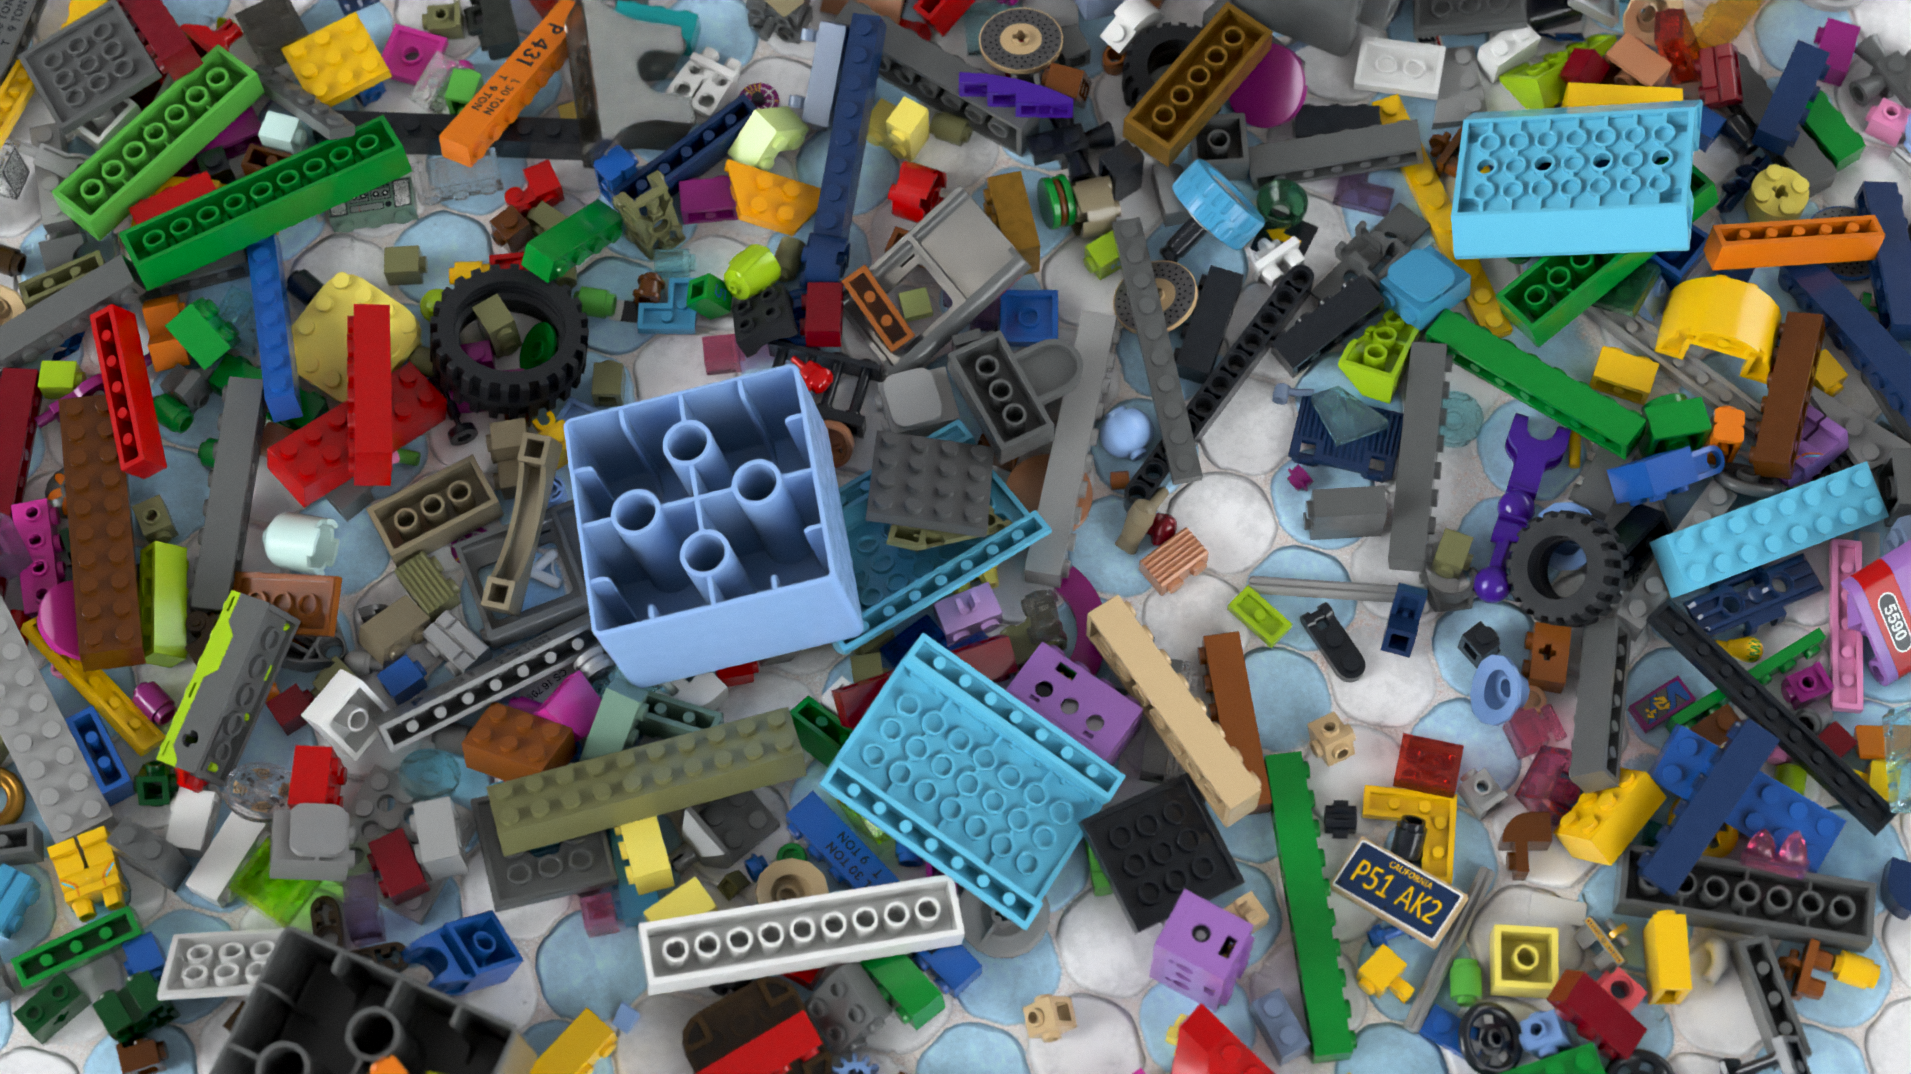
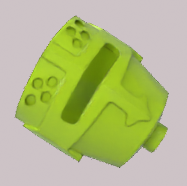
M750 244L728 263L730 266L724 273V283L733 297L745 300L773 286L781 276V267L775 256L766 246Z

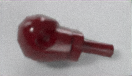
M1156 513L1154 522L1146 533L1150 535L1152 544L1161 546L1176 535L1177 521L1172 515Z

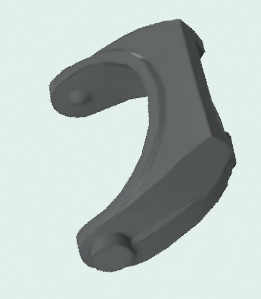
M1469 567L1470 585L1461 592L1448 593L1436 589L1430 584L1426 571L1419 574V583L1427 588V599L1434 612L1472 609L1474 600L1473 584L1478 571L1474 567Z

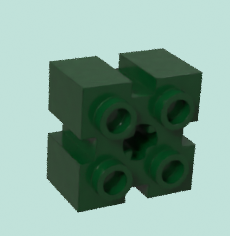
M148 969L144 972L139 971L127 978L124 988L117 992L115 989L107 990L98 997V1001L91 1004L109 1036L118 1041V1043H123L126 1047L132 1046V1042L135 1040L147 1038V1034L154 1029H161L181 1016L172 1000H158L157 993L160 982L155 979Z

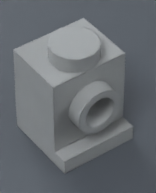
M1473 768L1460 778L1462 783L1459 785L1457 792L1479 821L1504 805L1508 794L1505 790L1502 791L1486 768L1479 772ZM1481 784L1486 791H1479L1477 785Z

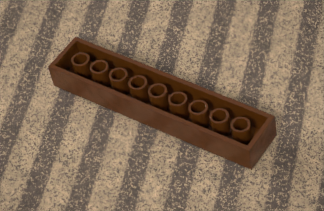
M106 394L58 399L78 647L84 672L143 665L146 664L129 478L128 473L122 472L120 468Z

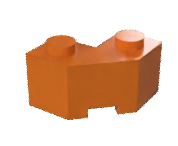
M178 294L146 300L142 306V312L150 336L148 349L155 372L172 369L178 363L182 366L190 365L192 356L165 327L167 323L187 307L185 301H180Z

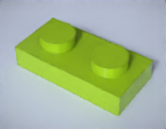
M1249 585L1228 604L1227 610L1270 648L1292 628V623Z

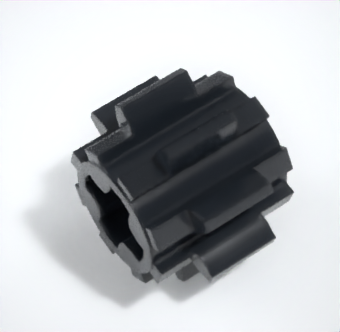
M1333 800L1332 805H1325V833H1332L1333 839H1347L1349 834H1355L1357 829L1356 806L1348 805V800Z

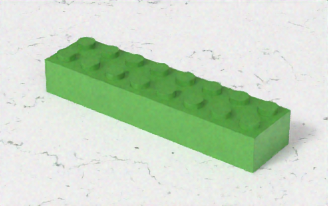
M219 44L201 59L204 63L203 65L179 78L51 192L61 211L97 240L101 241L131 214L128 209L142 199L149 198L265 93L255 71Z

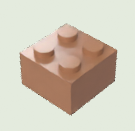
M1626 32L1606 53L1604 60L1610 67L1600 84L1664 87L1672 64L1662 54L1656 53L1647 47L1640 38Z

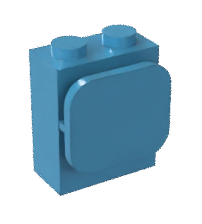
M1429 245L1425 249H1414L1394 262L1388 268V275L1380 280L1379 294L1385 299L1384 307L1393 310L1401 316L1404 322L1411 324L1421 331L1434 322L1445 308L1450 310L1470 295L1471 275Z

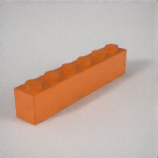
M1876 215L1722 224L1712 226L1703 251L1712 271L1875 260L1886 235Z

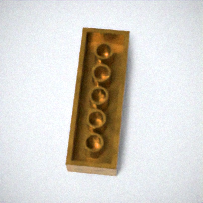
M1226 2L1124 118L1123 137L1169 167L1271 50L1273 31L1234 5Z

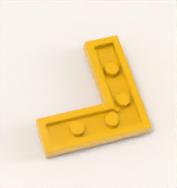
M1365 785L1363 789L1362 818L1399 822L1403 815H1414L1426 821L1427 835L1421 855L1420 868L1452 885L1457 794Z

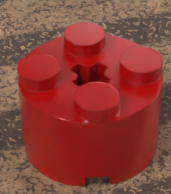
M903 161L897 184L893 183L888 192V200L892 201V214L896 217L919 223L944 199V197L940 196L941 187L946 189V173L915 162Z

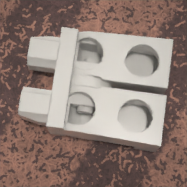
M706 46L700 54L693 52L690 56V61L684 65L664 92L666 109L687 119L690 116L691 121L699 125L703 124L722 110L732 98L733 93L735 94L739 88L738 78L742 71L741 62L731 57L728 58L724 65L717 63L720 59L719 53L709 46Z

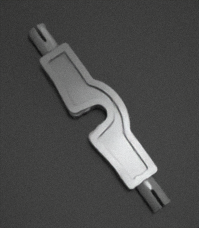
M22 140L17 152L33 157V164L47 169L64 179L69 177L90 158L80 153H66L44 143H41L38 148Z

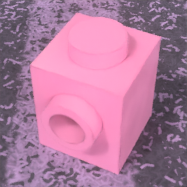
M1883 97L1878 107L1872 105L1865 118L1869 124L1864 133L1896 147L1904 133L1907 117L1911 110Z

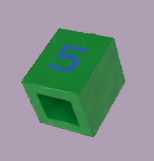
M707 273L689 281L686 306L712 320L731 312L733 296L727 290L724 281Z

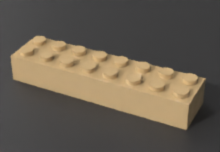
M1116 595L1088 613L1086 636L1128 694L1140 702L1144 716L1186 773L1188 772L1192 782L1225 828H1228L1257 809L1261 793V782L1253 771L1248 772L1242 764L1243 758L1235 746L1230 747L1225 741V733L1216 721L1212 723L1206 715L1207 709L1199 697L1194 698L1189 692V684L1181 673L1176 674L1170 666L1172 662L1166 651L1162 648L1159 650L1156 647L1150 629L1145 624L1141 626L1135 618L1137 616L1130 602H1123L1121 597Z

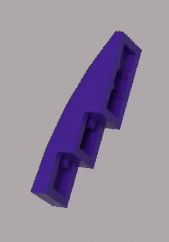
M959 72V96L987 97V107H1016V117L1073 118V98L1057 91L1010 77Z

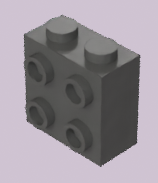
M858 961L839 966L803 1003L809 1015L837 1055L851 1051L853 1054L864 1048L868 1043L866 1039L886 1026L885 1020L894 1012Z

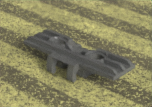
M1400 202L1370 232L1366 229V222L1362 220L1355 227L1356 236L1347 245L1344 241H1341L1335 247V257L1341 262L1310 294L1319 301L1328 295L1333 297L1341 291L1340 288L1345 283L1344 276L1349 273L1356 274L1358 277L1363 274L1379 292L1380 280L1388 275V268L1411 251L1409 248L1430 228V225ZM1385 236H1391L1395 239H1389ZM1386 256L1392 257L1393 259L1376 276L1371 272Z

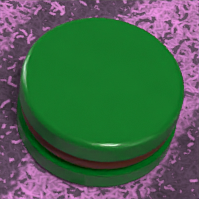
M1058 174L1051 179L1049 177L1040 178L1037 184V197L1045 225L1050 230L1074 225L1076 221V204L1073 190L1067 177L1064 174Z

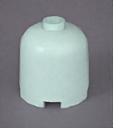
M283 512L276 516L263 532L262 541L265 544L266 555L278 567L309 575H325V567L333 566L338 553L339 539L334 538V529L338 528V524L334 519Z

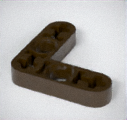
M330 896L316 898L310 906L313 935L322 939L328 933H335L338 936L336 945L346 949L341 909L338 903ZM325 904L330 909H333L328 912V919L331 925H325L324 917L321 913H318L323 910V905ZM389 942L351 950L350 952L361 957L369 956L373 959V962L380 965L377 957L378 953H381L383 959L391 958L393 951L397 950L401 954L406 947L399 942ZM401 957L398 959L397 964H393L391 960L382 961L384 967L397 973L404 971L409 966L408 963H404Z

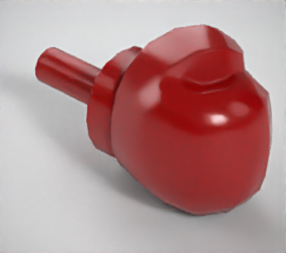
M796 356L791 358V362L801 369V376L809 392L821 394L832 384L834 376L829 369L822 367L812 360L804 363Z

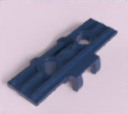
M1801 553L1763 569L1760 565L1709 585L1710 592L1684 602L1683 605L1691 619L1710 637L1741 624H1745V630L1742 632L1743 636L1749 637L1756 634L1759 626L1770 622L1771 626L1782 623L1787 615L1783 608L1784 606L1823 591L1824 587L1805 555ZM1751 579L1755 586L1738 593L1732 588ZM1772 580H1781L1785 584L1786 591L1779 592L1775 590Z

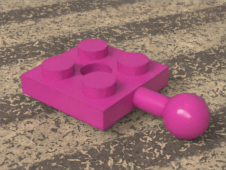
M395 24L381 55L392 75L389 79L428 90L437 69L452 73L454 68L461 70H475V68L468 60H459L454 63L442 59L449 44L446 37ZM411 52L419 54L418 58L413 61L405 59L406 55Z

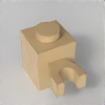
M1252 891L1223 908L1253 924L1251 934L1268 923L1269 915Z

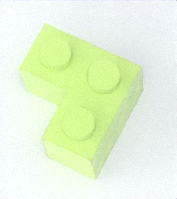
M788 106L755 109L727 153L736 162L769 171L773 167L774 159L780 151L796 150L803 144L804 136L810 128Z

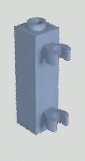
M820 21L819 30L802 28L800 39L816 42L807 95H790L788 106L804 109L802 122L811 123V129L827 131V128L833 125L851 25L833 21Z

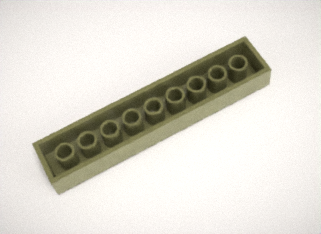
M785 707L490 785L486 788L497 834L505 857L807 776L798 735L789 708Z

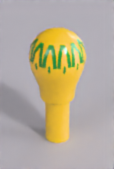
M1752 636L1728 639V641L1714 639L1732 657L1745 663L1757 662L1761 659L1764 652L1761 641Z

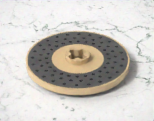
M1013 8L997 13L984 24L979 35V48L984 59L994 68L1010 74H1030L1047 68L1051 65V62L1056 61L1063 47V33L1059 24L1048 14L1031 8Z
M1167 260L1152 261L1154 277L1169 332L1180 326L1193 312L1198 299V287L1191 272L1183 265ZM1123 278L1115 291L1113 308L1120 324L1128 331L1137 334Z

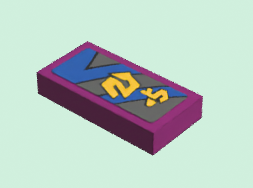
M1676 676L1630 705L1627 710L1646 734L1676 713L1695 703L1696 698L1680 677Z

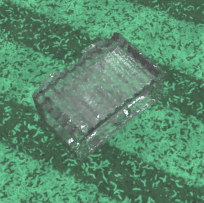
M437 50L408 96V99L425 111L433 114H443L447 106L445 94L453 69L464 70L469 68L453 57Z

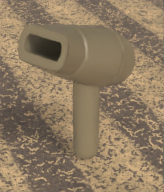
M1160 487L1149 501L1146 499L1135 500L1126 515L1122 533L1115 542L1117 547L1130 555L1136 554L1141 540L1154 522L1158 507L1169 494L1166 487Z

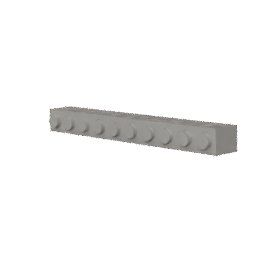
M1082 310L1074 347L1082 357L1083 374L1079 385L1072 392L1063 396L1037 511L1052 529V533L1030 545L1024 569L1025 582L1061 588L1062 579L1069 576L1071 561L1067 560L1068 551H1074L1077 536L1073 534L1074 524H1080L1082 507H1078L1079 499H1085L1088 488V481H1084L1085 472L1091 473L1094 455H1090L1091 446H1097L1099 429H1095L1097 420L1102 421L1105 403H1101L1102 396L1108 395L1110 378L1107 377L1108 369H1114L1116 353L1112 352L1113 345H1119L1121 337V327H1117L1116 315Z

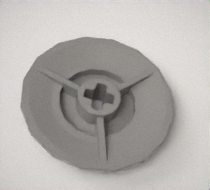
M964 889L959 900L965 932L964 938L977 951L993 958H1014L1031 951L1043 939L1050 923V904L1046 894L1041 901L1043 906L1025 931L1009 919L1002 921V918L997 916L999 915L998 911L967 889Z

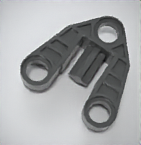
M338 620L336 622L335 637L295 635L293 639L310 647V649L308 650L292 641L280 668L305 673L329 668L333 665V662L326 657V652L332 646H340L342 648V653L338 658L343 662L344 657L349 651Z

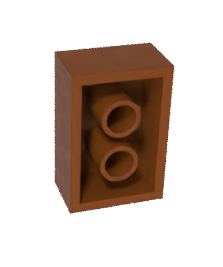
M493 702L489 705L462 741L467 768L504 781L566 766L577 753L573 728L498 702Z

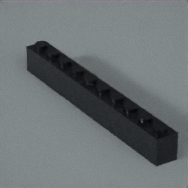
M334 110L355 124V127L384 115L403 145L405 153L417 155H442L439 135L457 116L456 114ZM517 117L502 132L501 137L494 141L487 149L483 157L595 161L598 159L600 144L597 120ZM313 129L312 135L316 145L328 140Z

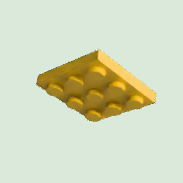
M356 12L281 48L302 89L314 95L315 98L327 104L330 108L392 77L390 70Z

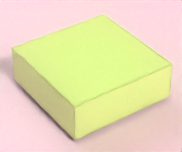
M926 287L898 293V299L906 322L933 316Z

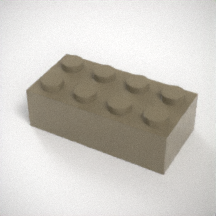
M473 454L366 508L373 525L397 568L406 561H409L410 558H414L420 551H424L428 555L504 516L499 500Z

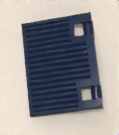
M1315 393L1314 396H1302L1288 456L1292 458L1291 461L1310 467L1321 464L1360 473L1363 479L1380 483L1387 482V480H1392L1401 442L1404 414ZM1301 443L1316 446L1314 455L1300 452ZM1370 460L1384 461V470L1380 471L1369 468Z

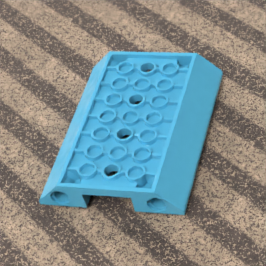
M1702 100L1471 113L1463 120L1451 212L1455 260L1690 250L1694 206L1690 185L1693 152L1699 151ZM1660 157L1669 158L1665 164L1657 165L1654 163ZM1601 160L1610 161L1605 167L1598 168L1595 166ZM1542 163L1552 164L1547 170L1541 171L1537 169ZM1485 166H1494L1493 170L1489 173H1480V170Z

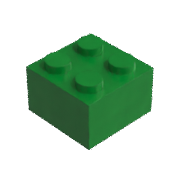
M201 297L189 304L167 323L165 327L205 371L242 340L238 337L240 334L238 329L230 321L225 322L218 314L220 310L212 300H206L204 297Z

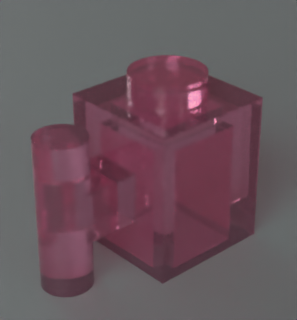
M1547 704L1540 708L1544 719H1540L1535 707L1528 710L1518 708L1513 717L1504 723L1502 729L1518 760L1545 750L1550 741L1549 732H1552L1556 742L1567 738V734L1552 704Z

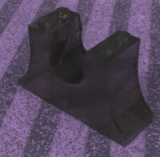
M577 0L564 21L583 168L594 169L593 162L601 159L603 155L607 156V152L616 145H621L624 150L650 149L666 151L684 138L692 127L696 125L697 112L693 110L692 98L677 93L657 92L647 86L644 81L665 80L670 71L674 69L677 60L684 54L686 49V40L682 38L681 26L636 20L614 11L600 0Z

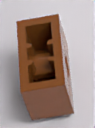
M1535 622L1532 631L1526 632L1524 649H1528L1529 654L1528 660L1523 659L1521 674L1528 680L1529 685L1537 686L1545 692L1562 693L1567 678L1572 627ZM1542 654L1547 655V660H1544V655Z

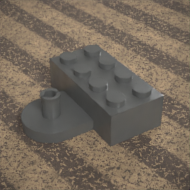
M999 330L948 353L947 369L988 443L994 448V453L1002 465L1054 441L1055 426L1043 405L1069 394L1079 385L1083 374V360L1079 351L1072 344L1060 339H1046L1013 353L1002 332Z

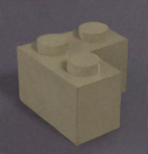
M525 418L489 423L490 434L486 435L488 452L491 454L492 463L497 464L498 473H493L496 491L501 490L504 500L515 499L519 466L517 457L523 433L529 432Z

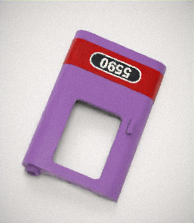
M1911 539L1840 582L1842 588L1847 590L1852 598L1876 656L1868 662L1869 670L1875 680L1882 686H1888L1911 672Z

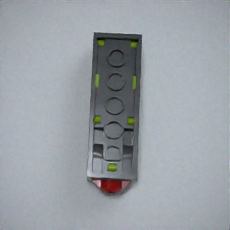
M231 590L228 599L223 604L219 619L211 631L210 639L203 655L198 660L191 682L186 687L185 695L178 711L173 716L166 738L160 745L156 760L174 768L178 786L195 793L202 792L203 788L209 783L225 789L228 788L299 627L300 620L269 602Z

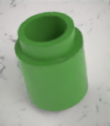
M582 286L580 291H575L573 298L578 297L580 299L582 313L586 312L587 316L604 319L607 316H614L617 295L610 293V290Z
M1456 959L1453 961V967L1450 968V999L1457 1002V1006L1472 1007L1477 1001L1482 1000V969L1478 967V961L1475 959Z

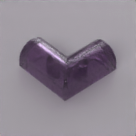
M1370 172L1339 177L1332 205L1385 217L1389 213L1395 189L1369 183Z

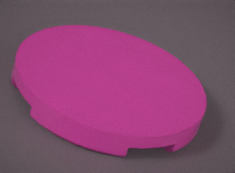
M73 580L55 585L45 594L40 602L38 618L36 620L42 638L53 651L60 656L64 654L70 658L80 660Z

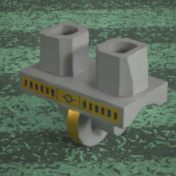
M1589 915L1583 920L1585 925L1573 937L1584 950L1597 940L1605 950L1591 959L1600 972L1604 973L1606 970H1612L1616 966L1622 968L1626 965L1628 961L1613 941L1617 940L1622 948L1630 944L1624 935L1630 928L1625 922L1617 926L1612 918H1609L1603 923L1610 931L1607 935L1594 917Z

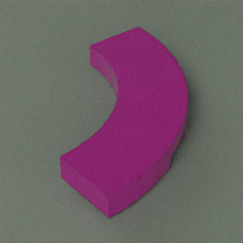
M1072 566L1068 578L1062 579L1061 588L1054 587V591L1067 603L1076 620L1077 640L1070 660L1074 663L1076 661L1083 663L1090 669V673L1096 677L1103 658L1086 636L1087 615L1090 611L1102 605V602L1090 581L1078 569Z

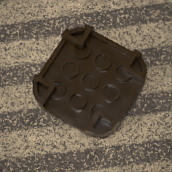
M764 977L755 980L704 1008L688 1020L682 1031L683 1050L694 1073L804 1010L823 1044L817 1047L820 1053L803 1062L799 1057L789 1063L792 1069L785 1074H831L833 1061L830 1050L824 1043L798 991L791 983L777 977Z

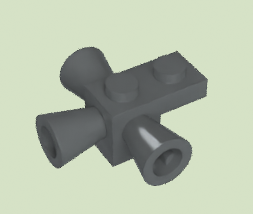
M1877 34L1868 36L1855 48L1854 53L1871 65L1873 69L1869 76L1850 82L1849 91L1853 100L1858 105L1864 107L1878 94L1881 98L1884 97L1886 99L1895 95L1904 107L1910 110L1911 49L1904 56L1898 50L1888 56Z

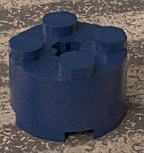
M810 232L807 246L804 245L801 262L806 263L805 271L801 272L799 287L807 289L808 282H841L840 278L844 277L845 269L849 266L851 244L848 243L849 238Z

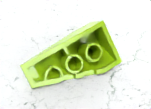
M1594 34L1585 38V42H1574L1567 45L1566 51L1542 55L1543 61L1529 65V62L1517 65L1499 75V81L1525 109L1555 108V104L1563 100L1566 91V83L1558 75L1574 48L1595 49L1603 57L1617 41V37L1610 34Z
M1389 309L1383 314L1382 320L1374 326L1370 325L1367 327L1365 333L1357 340L1354 338L1347 344L1338 362V366L1363 396L1390 404L1409 364L1412 342H1418L1422 330L1419 331L1411 324H1407L1401 316Z

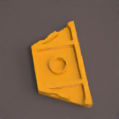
M727 159L724 169L729 174L731 181L730 190L732 198L736 201L735 208L739 220L793 237L802 228L803 224L815 215L821 188Z

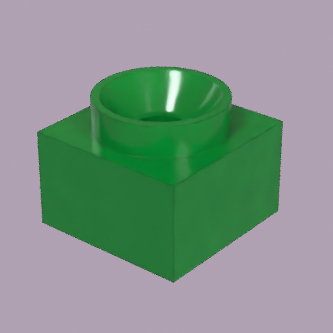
M1673 393L1647 402L1641 408V415L1646 419L1645 435L1640 440L1641 442L1638 447L1641 458L1690 446L1691 451L1702 448L1712 430L1702 397L1687 399L1685 394Z

